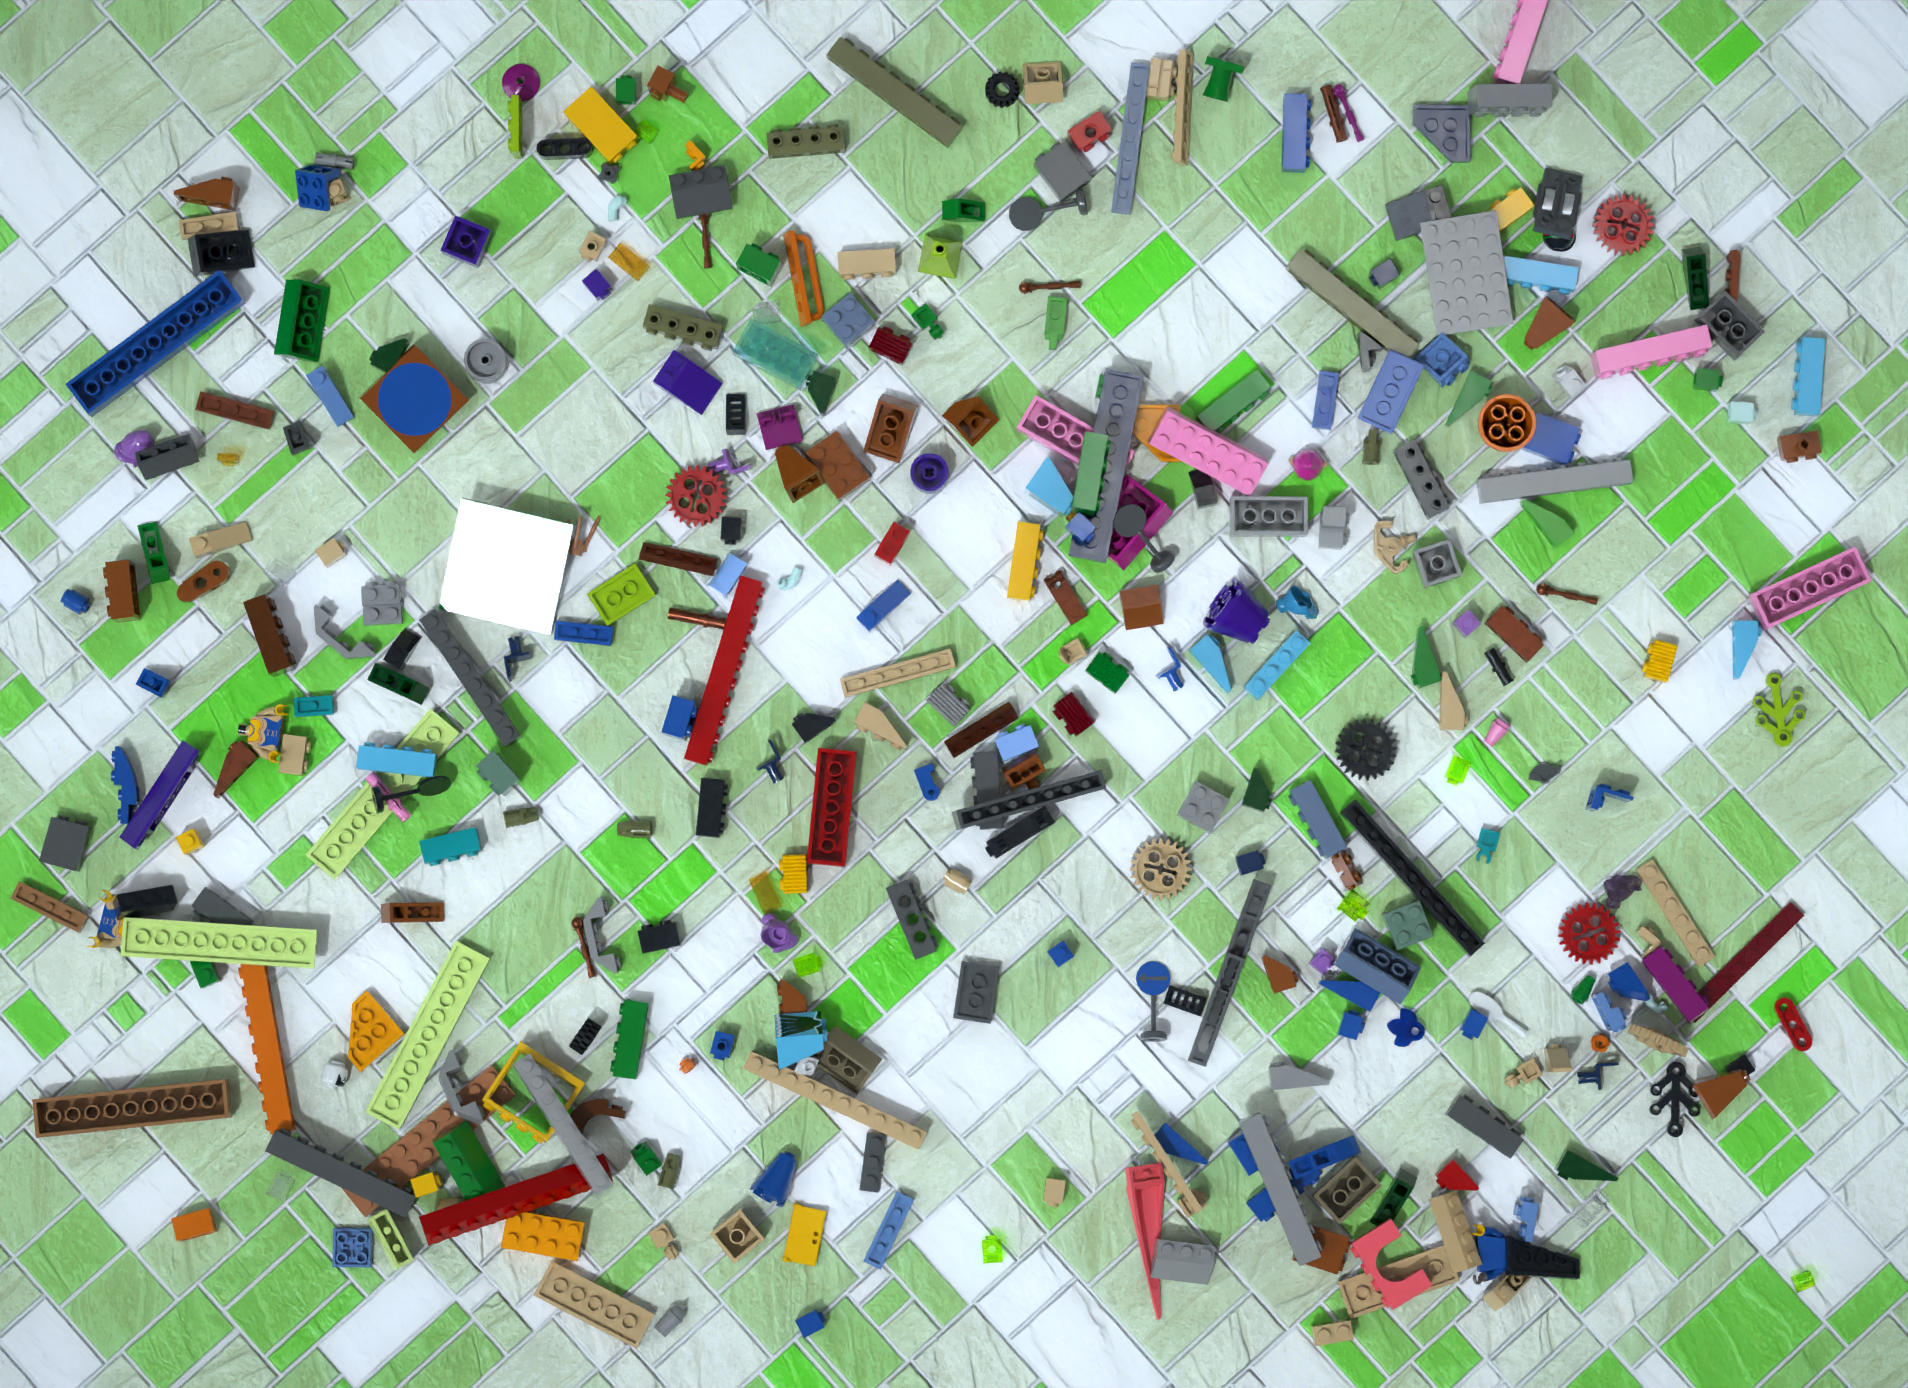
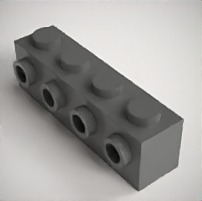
M1414 440L1395 449L1393 454L1427 520L1447 511L1451 503L1446 494L1443 495L1440 489L1442 485L1438 477L1434 478L1431 472L1433 467L1429 460H1425L1423 456L1425 452L1420 443L1417 444Z

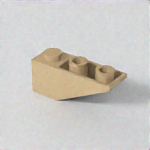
M864 702L854 721V724L857 725L856 729L867 733V731L874 733L873 737L881 742L887 740L891 742V747L899 751L902 748L906 750V744L884 713Z
M1505 1274L1482 1298L1494 1311H1497L1505 1306L1532 1277Z

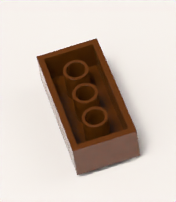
M263 594L244 601L243 604L268 674L276 677L295 670L294 665L297 662L294 654L288 649V646H290L289 639L281 630L284 628L283 622L278 615L276 616L275 611L278 609L275 600Z

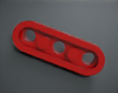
M1779 998L1774 1003V1011L1791 1044L1798 1051L1809 1050L1812 1046V1038L1794 1003L1789 998ZM1781 1004L1786 1005L1785 1011L1780 1009ZM1791 1021L1795 1022L1794 1028H1791L1789 1026V1023ZM1800 1038H1803L1805 1041L1803 1045L1798 1043Z

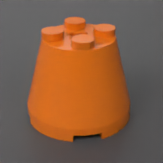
M1502 394L1495 396L1483 406L1478 416V431L1482 440L1496 451H1517L1523 448L1535 433V413L1524 399L1516 395ZM1504 423V427H1507L1508 430L1504 431L1501 424Z

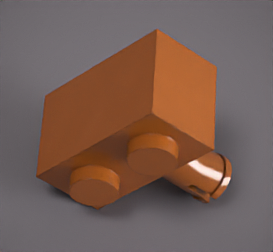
M657 65L647 84L652 98L657 101H661V99L667 101L668 97L671 96L684 104L689 95V92L675 86L677 81L674 73Z
M1818 430L1777 438L1780 460L1786 461L1787 464L1798 462V458L1805 457V460L1817 459V455L1822 453Z
M1035 750L1001 768L1012 789L1024 783L1029 790L1034 789V787H1041L1035 777L1046 771Z

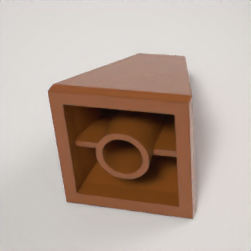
M1546 296L1524 338V344L1531 350L1537 349L1572 326L1576 320L1550 297Z
M781 445L775 450L783 485L792 503H795L825 483L818 468L789 445Z
M1739 1069L1699 1078L1692 1087L1713 1120L1748 1085L1751 1079L1746 1070L1742 1071Z

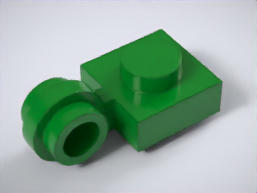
M926 303L911 314V317L922 331L930 327L928 332L934 340L942 338L944 331L938 324L933 325L938 318Z

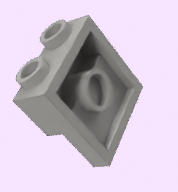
M385 581V585H377V582H366L365 586H361L364 626L403 624L400 584H396V581Z

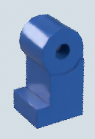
M932 764L914 770L922 794L928 801L936 800L940 793L939 788L934 785L930 772L935 771Z

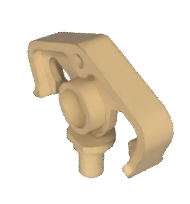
M1379 521L1374 526V555L1391 573L1399 574L1410 563L1404 560L1396 567L1393 565V556L1401 551V547L1406 549L1408 544L1415 542L1416 537L1412 534L1407 537L1400 535L1399 539L1396 537L1385 538L1381 534L1380 529L1383 527L1390 529L1393 521Z

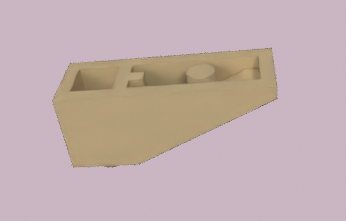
M247 522L189 538L194 556L198 559L253 541Z
M1441 672L1439 730L1463 731L1464 727L1468 725V715H1465V710L1447 672Z
M1561 1044L1549 1045V1049H1544L1546 1072L1572 1071L1566 1048H1561Z

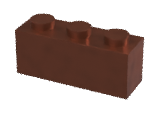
M1502 605L1484 624L1527 663L1544 646L1542 643L1543 639L1535 632L1532 634L1527 629L1529 626L1522 619L1517 620L1513 616L1515 613L1512 609Z

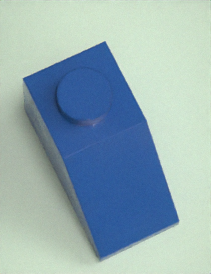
M1628 962L1608 973L1610 980L1608 985L1613 992L1617 991L1620 997L1642 1001L1650 1000L1647 989Z

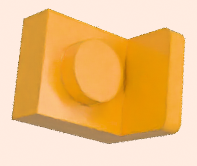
M690 140L685 144L687 149L685 153L692 160L696 159V161L689 168L691 171L700 170L706 165L705 161L707 159Z

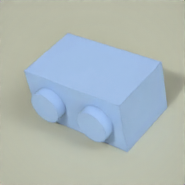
M1026 724L1015 727V732L1008 734V731L997 735L998 738L995 739V743L1003 762L1039 748L1031 725L1026 727Z

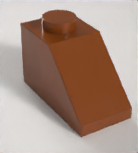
M1268 956L1261 957L1273 994L1296 987L1298 978L1295 971H1291V968Z

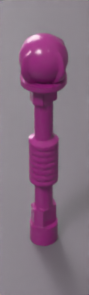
M1342 84L1335 85L1333 92L1345 108L1346 117L1354 129L1357 142H1361L1365 139L1360 129H1358L1356 118L1346 101V89Z

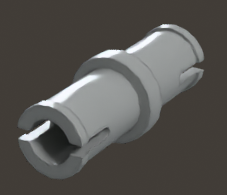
M318 152L315 154V165L353 170L354 158L341 157L334 153L333 155Z

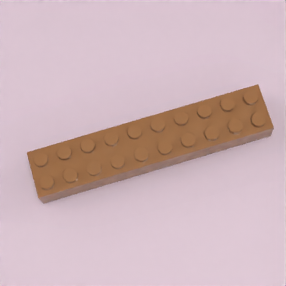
M229 1079L32 1099L36 1138L232 1117Z

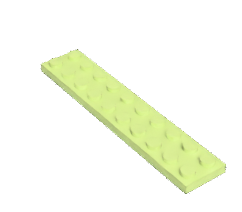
M430 708L396 749L402 750V747L414 748V752H421L422 749L433 750V754L437 755L438 760L460 733ZM375 772L393 794L412 790L423 778L421 776ZM368 782L306 853V856L334 880L338 878L393 813L392 810L388 809V805L385 802L384 811L376 813L371 793L372 786ZM407 796L399 798L403 801Z
M124 917L120 956L315 969L318 930Z
M455 941L365 1111L367 1114L398 1130L401 1129L490 958Z

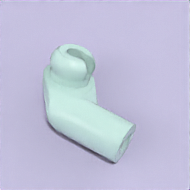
M794 567L791 576L784 579L780 578L777 581V586L785 591L796 587L802 570Z
M1649 994L1650 1000L1644 1001L1647 1007L1657 1014H1663L1668 1009L1663 1001L1657 1004L1651 994Z

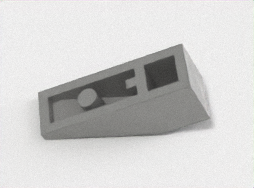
M1284 1062L1272 1063L1273 1067H1268L1271 1090L1330 1084V1080L1290 1065L1284 1066Z

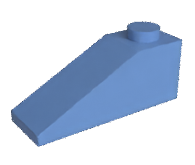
M323 366L306 375L337 427L354 418Z

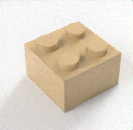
M739 1209L710 1233L734 1264L765 1239L742 1209Z

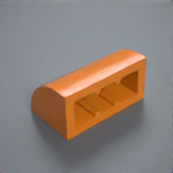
M209 1208L171 1218L176 1241L178 1242L217 1232L215 1220Z

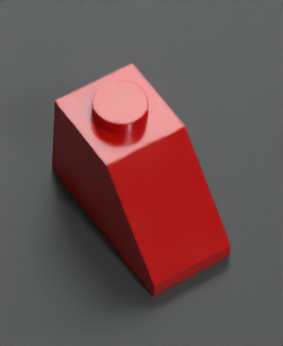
M1453 1159L1435 1174L1438 1178L1435 1181L1442 1189L1445 1187L1449 1190L1477 1191L1479 1189L1477 1184Z

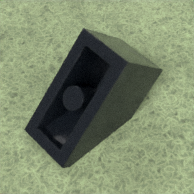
M1200 470L1189 472L1197 510L1216 506L1217 499L1210 476Z
M404 628L392 643L383 660L402 671L420 642L421 637Z
M800 713L793 718L792 726L806 744L836 723L834 717L811 713L804 715Z

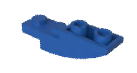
M115 746V751H112V762H115L114 770L111 771V781L116 786H122L118 791L121 809H118L117 816L120 824H128L132 818V805L140 806L139 787L128 755L122 747Z
M1354 1135L1286 1163L1293 1179L1296 1180L1360 1154L1361 1151Z

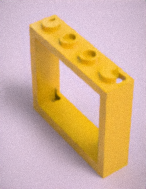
M520 1041L481 1102L484 1103L483 1107L490 1112L494 1110L500 1114L499 1117L508 1123L512 1121L517 1124L516 1128L521 1132L526 1133L527 1131L532 1134V1139L538 1143H547L554 1133L552 1127L550 1126L546 1134H543L490 1099L518 1055L526 1056L529 1053L537 1065L575 1088L564 1105L566 1111H568L585 1083Z

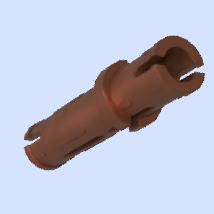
M1332 85L1323 86L1320 90L1336 143L1346 141L1348 137L1343 125L1344 119L1340 116Z
M672 607L669 608L668 612L669 620L702 625L703 628L713 627L724 630L726 618L713 616L710 613L702 614Z

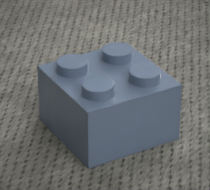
M851 292L821 316L825 325L846 349L875 325L873 318Z

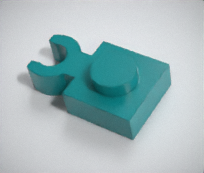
M1480 828L1476 847L1481 848V852L1476 855V861L1480 860L1481 855H1485L1487 857L1486 864L1490 863L1491 855L1489 852L1496 851L1499 832Z

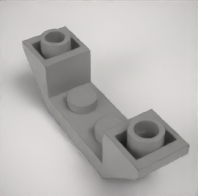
M315 604L316 634L347 660L372 658L377 655L373 651L375 647L367 641L365 643L359 641L351 652L349 651L351 647L345 642L341 641L339 643L334 639L336 635L328 628L325 631L323 630L333 619L329 615L331 611L323 604L321 607Z
M598 897L583 920L590 957L611 972L619 973L618 968H621L619 957H615L614 953L599 956L602 948L600 941H596L595 934H598L596 922L592 923V919L606 917L609 906L607 900L604 901L603 897Z
M452 1049L448 1052L440 1071L439 1082L453 1114L480 1125L483 1123L482 1117L485 1116L481 1105L477 1106L474 1101L461 1107L463 1105L459 1094L455 1095L453 1090L456 1087L452 1077L449 1076L460 1072L462 1061L459 1054L455 1055Z

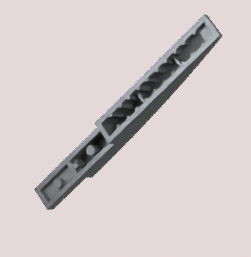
M1256 879L1252 881L1188 1058L1190 1062L1204 1067L1207 1065L1272 887L1270 884Z

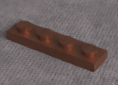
M201 391L195 408L196 411L268 430L271 428L275 414L273 410Z
M643 542L639 554V560L714 576L718 562L717 558Z
M1007 702L945 740L944 743L953 758L1019 717L1011 703Z

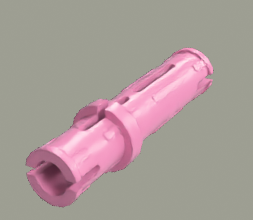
M375 771L365 778L372 787L377 786L380 788L382 796L393 794L377 776ZM400 798L384 801L388 805V809L392 810L402 823L411 817L412 814L402 805Z

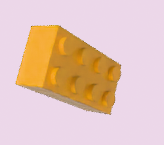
M525 1212L506 1219L501 1248L578 1261L586 1222Z

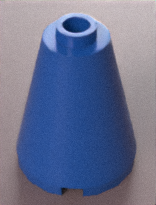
M787 1151L784 1153L780 1152L751 1185L750 1190H754L753 1193L769 1203L776 1201V1206L784 1207L797 1163L794 1159L795 1156Z

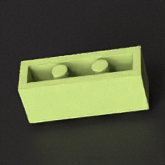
M387 1209L367 1219L394 1271L414 1261Z

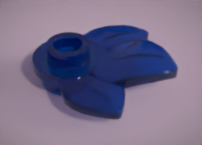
M1406 1008L1400 1009V1019H1394L1387 1023L1389 1031L1396 1035L1394 1045L1399 1047H1406L1412 1041L1422 1039L1425 1034L1424 1026L1417 1021L1416 1014ZM1414 1027L1418 1029L1417 1035H1413L1411 1032Z

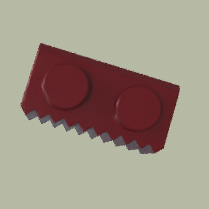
M883 326V328L878 327L868 347L869 350L903 366L913 346V343L910 342L911 339L902 334L900 337L894 335V331L886 326Z
M1072 692L1053 705L1055 710L1052 712L1058 720L1063 719L1066 723L1064 728L1070 736L1074 734L1077 737L1095 723Z

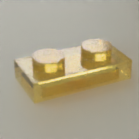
M621 243L618 244L608 257V259L637 282L650 268L649 265Z
M767 872L749 879L764 915L782 907Z

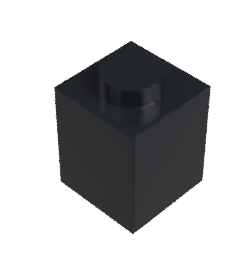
M722 517L720 540L724 542V545L740 543L741 518Z

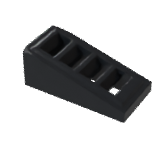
M726 394L727 435L746 434L745 394ZM730 402H741V404L730 405ZM731 410H741V412H731ZM741 417V420H731V418Z
M1169 985L1163 1004L1202 1016L1208 998ZM1176 991L1178 993L1175 1002L1173 1003L1171 1002V1000L1174 995V992ZM1182 994H1184L1182 1005H1178ZM1189 997H1193L1189 1008H1187ZM1198 999L1200 1000L1197 1010L1195 1011L1194 1007Z

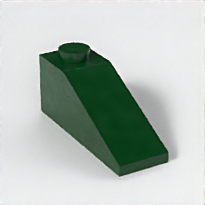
M1701 247L1681 249L1690 310L1707 308L1709 306L1705 253Z
M377 663L374 664L367 679L420 705L423 704L430 689L411 678Z
M1567 1149L1564 1150L1554 1169L1558 1171L1557 1176L1568 1180V1178L1599 1181L1618 1180V1177Z
M1400 1168L1370 1222L1378 1226L1389 1218L1393 1221L1414 1189L1417 1177Z

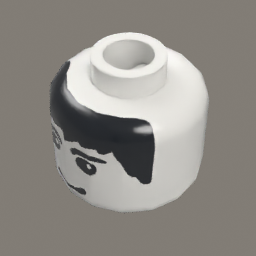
M331 1060L330 1063L324 1065L321 1081L326 1083V1088L337 1090V1087L345 1085L348 1076L346 1064Z

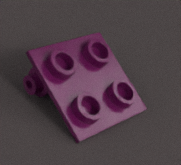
M794 404L757 413L766 450L803 441Z

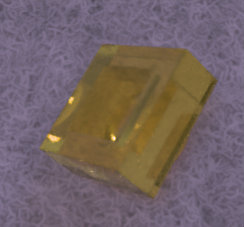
M217 453V461L222 463V466L233 467L234 464H239V455Z

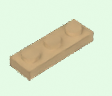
M235 211L179 220L182 240H188V238L197 234L239 231Z

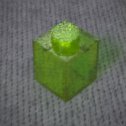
M1453 755L1443 778H1446V782L1454 786L1463 784L1472 762Z
M815 953L793 959L798 978L820 972V967H823L820 955L816 956Z

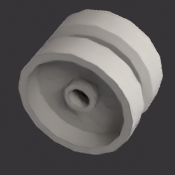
M491 339L474 341L464 353L466 370L474 380L480 383L491 384L497 382L507 371L508 359L506 353L497 342ZM485 358L489 360L486 364H484Z

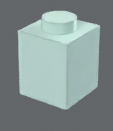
M1731 401L1728 404L1727 423L1751 424L1756 419L1757 409L1754 408V403Z

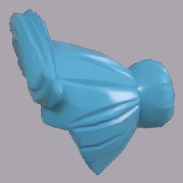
M1295 585L1290 587L1285 597L1278 598L1276 601L1277 609L1281 613L1289 611L1293 614L1305 615L1306 619L1317 618L1318 612L1310 599L1309 593L1301 591Z

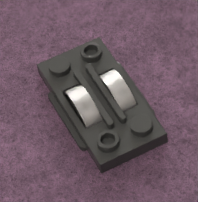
M1545 167L1542 183L1538 185L1533 210V217L1535 218L1534 232L1570 240L1573 227H1575L1581 199L1580 187L1582 176Z

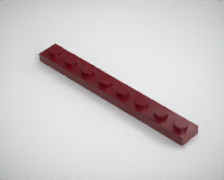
M1789 902L1697 992L1699 996L1703 995L1709 1002L1707 1005L1709 1007L1708 1010L1804 916L1792 902ZM1702 1014L1693 1022L1696 1023L1704 1014Z

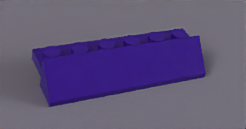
M182 740L119 838L134 849L139 850L148 834H153L193 773L194 769L192 767L202 752Z

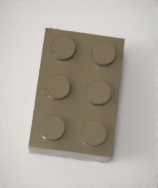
M1353 1156L1312 1194V1197L1340 1225L1382 1185L1359 1159Z

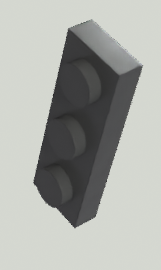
M867 1132L859 1188L861 1191L879 1193L886 1135Z

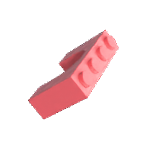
M1389 1218L1352 1241L1351 1245L1353 1247L1350 1250L1355 1258L1359 1257L1363 1264L1360 1266L1366 1275L1370 1274L1372 1277L1371 1284L1376 1292L1380 1290L1383 1297L1381 1300L1385 1307H1390L1394 1310L1433 1285L1421 1268L1399 1281L1386 1280L1378 1272L1376 1258L1379 1251L1390 1242L1402 1236L1392 1219Z

